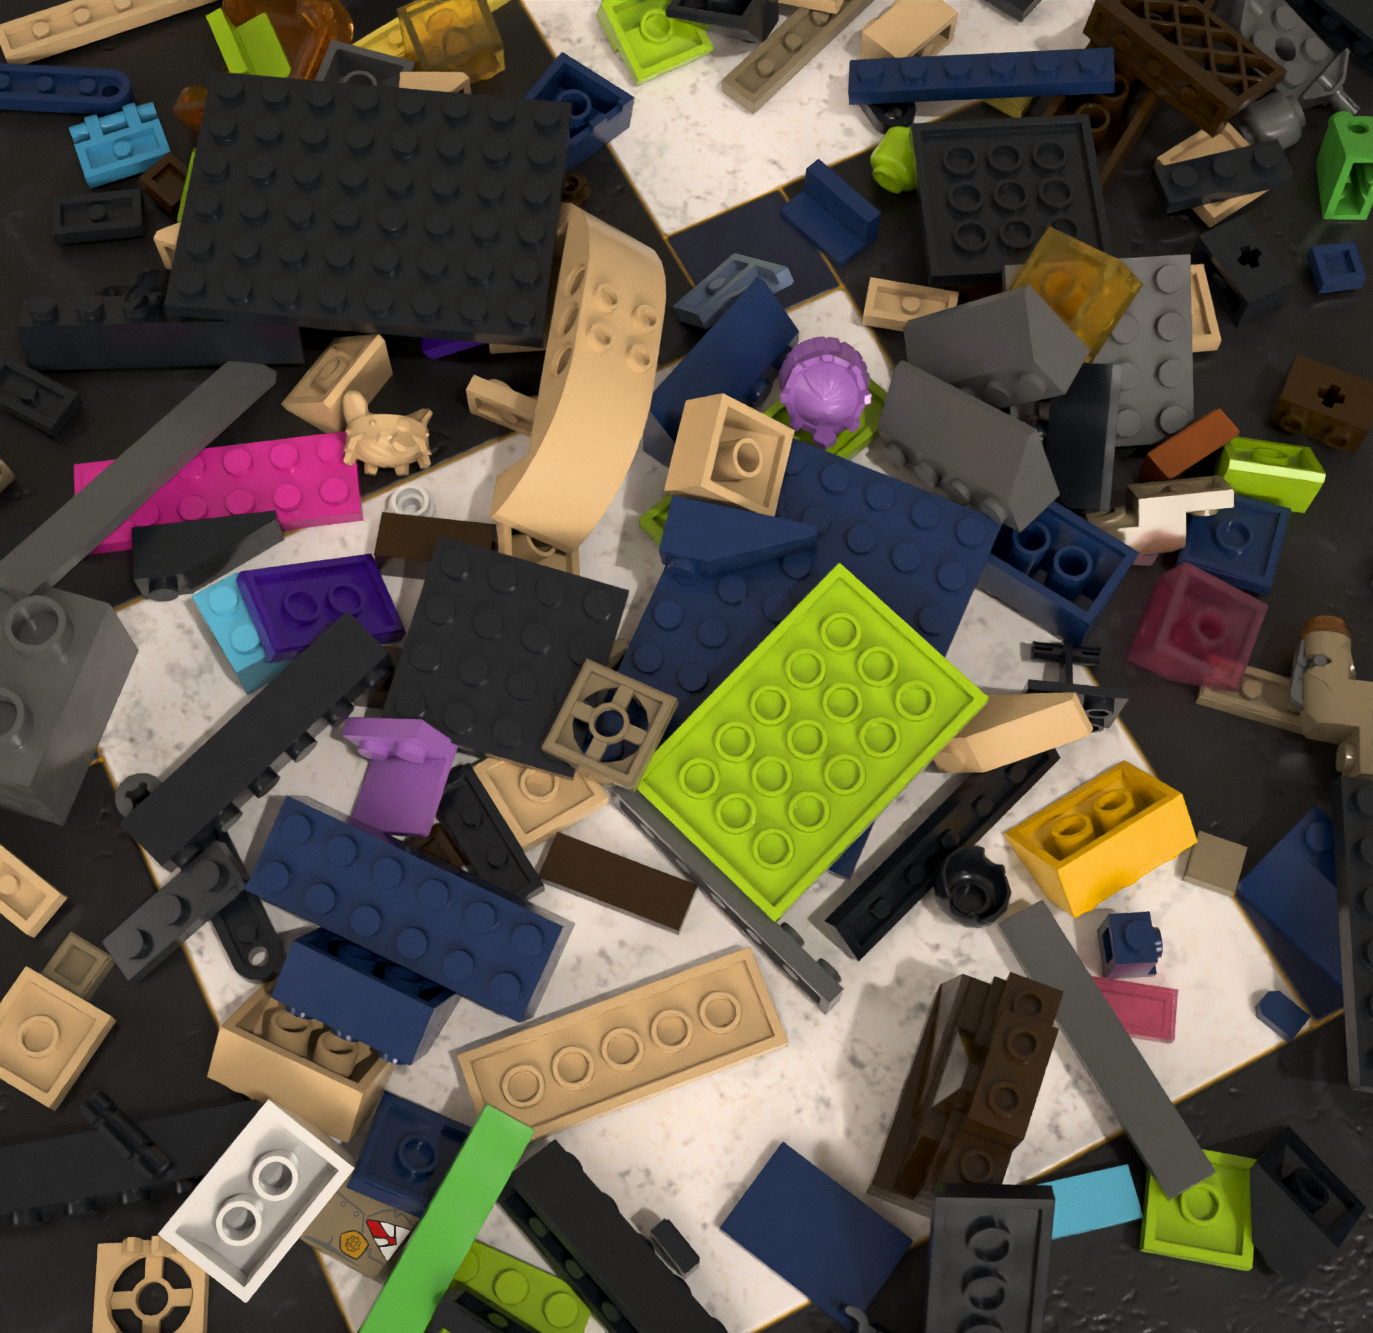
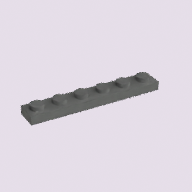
M618 785L612 788L613 805L693 884H696L697 888L825 1015L840 1001L844 990L839 984L842 981L840 975L826 960L819 958L815 961L802 948L805 945L804 940L793 927L786 922L779 925L768 917L637 789L633 793Z

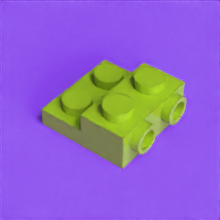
M601 0L602 2L596 14L614 53L620 52L636 86L709 55L714 48L704 29L666 17V8L672 0Z

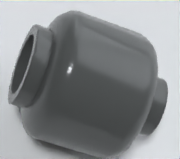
M1272 92L1251 103L1241 111V126L1236 128V131L1250 145L1278 139L1282 150L1299 141L1302 135L1301 128L1305 127L1306 119L1299 102L1294 96L1289 95L1286 97L1281 92Z

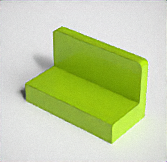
M221 8L206 15L230 73L295 78L294 71L274 26L266 13L256 16L237 28Z

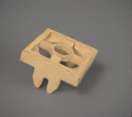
M152 1236L151 1240L127 1237L123 1239V1243L98 1244L92 1333H123L112 1317V1310L132 1309L134 1314L142 1320V1333H161V1320L170 1315L174 1307L191 1306L188 1316L180 1328L173 1333H207L209 1274L161 1236ZM146 1257L145 1278L137 1283L133 1291L113 1292L114 1284L122 1272L137 1260ZM164 1257L170 1258L183 1267L191 1280L192 1288L174 1289L172 1284L163 1278ZM160 1283L168 1292L167 1305L163 1311L156 1315H146L139 1308V1295L143 1288L149 1284Z

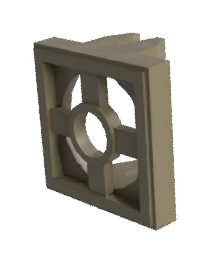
M586 659L542 749L544 752L569 763L571 767L586 777L593 775L603 785L613 786V784H616L635 793L679 704L678 699L599 663ZM611 689L615 693L611 703L601 704L596 708L583 703L586 698L598 691ZM632 698L635 699L640 707L645 708L649 725L647 731L630 724V718L626 713V709ZM609 710L617 711L624 719L622 730L612 737L601 736L597 733L595 724L599 715ZM574 718L588 723L590 731L594 736L585 754L574 739ZM624 739L640 746L634 754L624 760L608 763L601 762L610 744H616Z

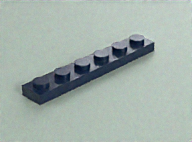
M1114 47L850 60L849 105L1114 93Z

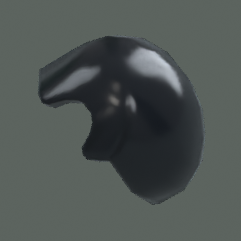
M978 845L957 847L944 858L934 881L935 900L940 909L953 921L966 928L979 929L992 925L1007 911L1012 893L1007 876H1005V866L990 861L985 855L984 847Z

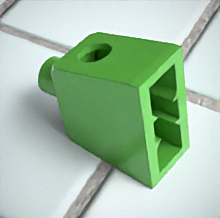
M1340 111L1333 114L1328 120V128L1316 158L1323 219L1367 220L1373 205L1372 116H1354L1351 112Z

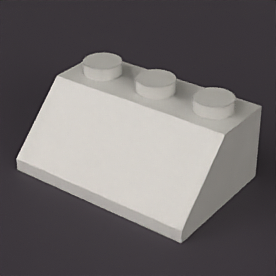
M269 1098L158 1235L247 1303L355 1169V1157L314 1124Z

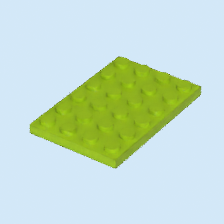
M838 563L654 752L637 790L768 917L777 923L989 702V697L841 563Z

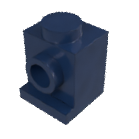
M1150 911L1108 914L1097 929L1104 980L1155 976L1157 974L1156 964L1158 963V958H1161L1163 953V943L1159 928L1152 926Z

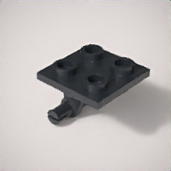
M1062 639L1061 644L1036 642L1033 640L1030 660L1058 663L1060 668L1059 682L1028 679L1021 694L1076 692L1093 727L1091 733L1101 732L1104 728L1111 727L1128 702L1130 690L1073 684L1072 665L1099 668L1101 663L1100 655L1102 653L1101 647L1075 646L1072 640Z

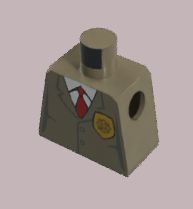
M350 1174L299 1238L319 1252L381 1284L390 1274L421 1218L346 1188L351 1177Z

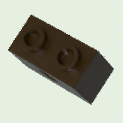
M1296 354L1283 378L1268 421L1280 425L1288 432L1301 433L1323 441L1331 448L1356 453L1373 423V382Z

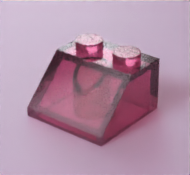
M1184 562L1158 576L1127 659L1170 681L1235 692L1241 684L1269 605L1194 565Z

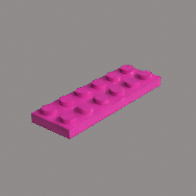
M347 432L204 448L88 555L132 550L131 528L273 510H276L284 531L364 521L358 460L356 459L353 466H347L343 462L346 453L343 450L346 445ZM116 459L74 464L75 495Z

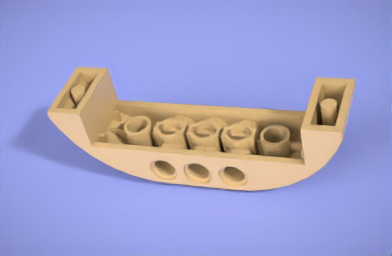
M561 202L555 255L562 258L529 451L528 455L497 476L489 518L571 554L584 542L605 514L629 470L643 435L650 410L666 303V278L662 261L655 250L576 205Z

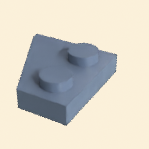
M734 253L674 304L672 308L679 321L707 329L722 317L757 277L766 282L773 294L790 286L794 280L786 266Z

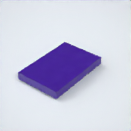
M372 553L240 571L236 579L269 663L296 659L347 611L381 645L400 642L406 634Z

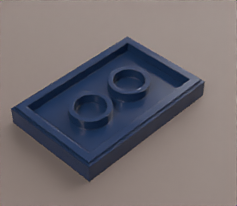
M785 1142L780 1144L719 1228L722 1234L848 1332L852 1330V1319L838 1309L840 1304H850L865 1312L913 1242L911 1238Z

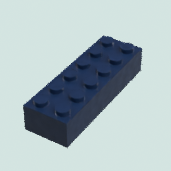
M286 796L244 889L518 1023L534 1017L576 924L309 796Z

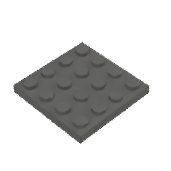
M1190 254L1001 266L1002 292L1030 285L1090 349L1083 363L1123 364L1115 447L1162 444L1194 423ZM1040 401L1006 407L1007 414L1031 426L1033 420H1038Z

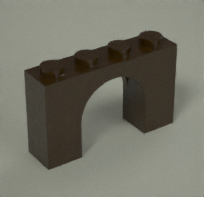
M382 512L374 551L377 567L380 574L384 576L425 580L439 535L498 552L496 524ZM383 646L390 653L393 665L388 669L391 675L376 691L369 693L365 690L354 701L355 706L384 708L403 648Z

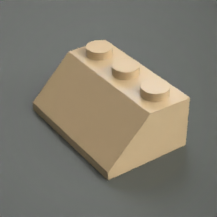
M277 980L265 982L220 1026L207 1077L227 1086L235 1092L257 1099L263 1104L270 1098L314 1124L326 1135L349 1143L371 1116L396 1064L385 1061L378 1055L377 1049L361 1041L349 1042L335 1036L331 1031L332 1027L316 1019L307 1020L290 1014L285 1009V1004L271 998Z

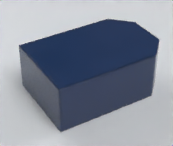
M1268 991L1255 1006L1256 1017L1287 1043L1294 1039L1311 1017L1280 991Z

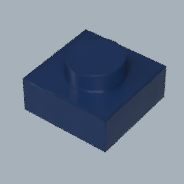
M1355 241L1312 246L1307 255L1318 294L1360 289L1367 279Z

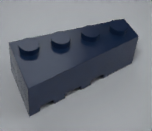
M561 52L523 99L572 103V121L565 173H568L630 127L635 97L564 52Z

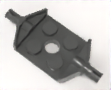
M1233 0L1235 3L1231 7L1233 13L1228 25L1287 70L1283 81L1272 88L1275 92H1281L1286 97L1289 95L1294 96L1302 110L1319 104L1325 107L1328 103H1331L1338 112L1348 111L1355 115L1361 107L1349 97L1342 86L1347 73L1350 53L1348 48L1336 56L1284 0ZM1275 46L1284 52L1286 61L1276 54ZM1253 68L1262 78L1266 77L1257 68Z

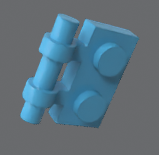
M153 101L136 106L135 103H130L122 106L123 111L98 118L97 114L84 117V123L69 127L90 189L146 172L165 154L171 152Z

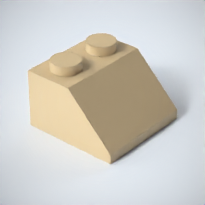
M724 393L686 400L663 492L672 496H680L775 517L795 430Z

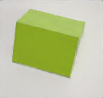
M1235 437L1215 450L1213 476L1221 475L1234 488L1235 494L1291 509L1292 512L1305 513L1325 480L1326 473L1310 447Z

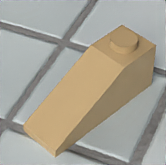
M1076 692L987 695L989 702L933 760L940 773H984L1091 735L1093 727Z

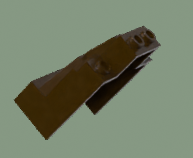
M1010 972L1005 980L994 976L990 983L961 974L939 985L925 1019L866 1194L931 1219L933 1183L1003 1184L1012 1152L1025 1138L1059 1029L1053 1027L1064 991Z

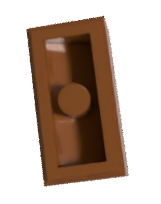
M1220 408L1214 409L1148 452L1138 477L1142 482L1173 479L1237 437L1240 431Z

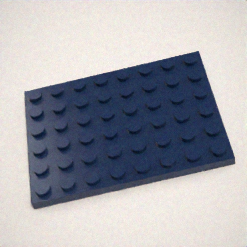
M793 438L775 517L818 526L819 540L817 549L711 575L697 572L696 577L674 574L668 570V565H666L617 672L678 699L679 704L661 738L658 749L838 563H841L946 658L1002 524L998 525L988 515ZM611 689L608 690L602 704L612 702L615 693ZM632 698L626 709V713L630 718V724L647 731L649 727L647 712L645 708L640 707L635 699ZM605 711L596 720V731L601 736H615L622 730L624 719L617 711ZM591 731L582 749L584 754L594 737ZM624 739L616 744H610L601 762L608 763L624 760L634 754L640 746ZM875 821L826 872L850 882Z

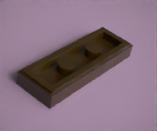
M557 832L538 875L544 884L676 935L680 934L697 892L696 884Z

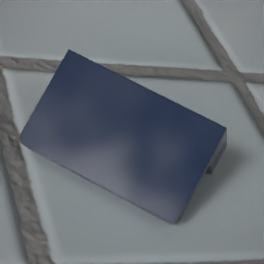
M817 159L806 168L804 190L781 208L780 216L837 267H843L877 239L881 212L820 159Z

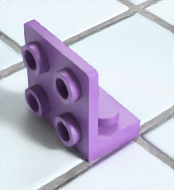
M348 717L341 735L359 746V754L371 759L352 817L389 835L426 838L430 834L458 746L451 743V739L422 719Z

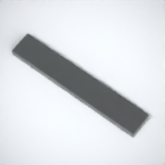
M1040 900L999 923L998 930L1027 977L1064 991L1055 1022L1166 1200L1170 1201L1212 1177L1216 1173L1214 1167L1044 901Z

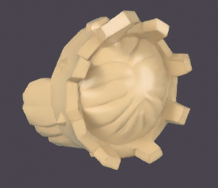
M357 390L347 391L342 398L343 412L348 424L346 427V445L343 450L346 452L343 462L347 466H353L357 459L364 462L365 474L375 476L379 466L380 468H395L397 476L409 475V464L418 462L421 469L428 468L431 465L429 459L431 451L428 442L429 430L427 429V424L433 414L430 409H421L405 416L373 414L369 412L367 401Z

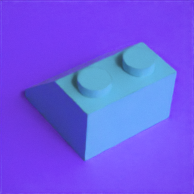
M238 572L192 595V598L248 695L270 683L295 659L269 663L236 583L240 573Z

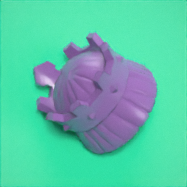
M824 336L805 340L797 344L788 353L779 370L778 384L781 388V404H785L790 416L789 425L796 432L801 428L812 433L813 444L823 450H827L836 444V434L847 429L853 433L861 426L859 418L865 405L871 404V393L868 391L870 375L860 353L845 341L840 343L839 338H825Z

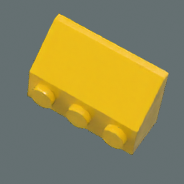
M1125 760L1004 833L1007 842L1047 899L1074 919L1083 913L1092 911L1099 903L1123 888L1135 884L1139 878L1163 863L1175 859L1181 852L1198 842L1182 793Z

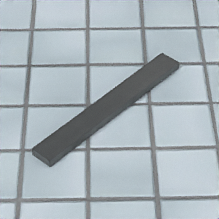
M227 361L0 561V589L19 600L35 595L43 596L50 587H53L268 391L276 383V371L263 364Z

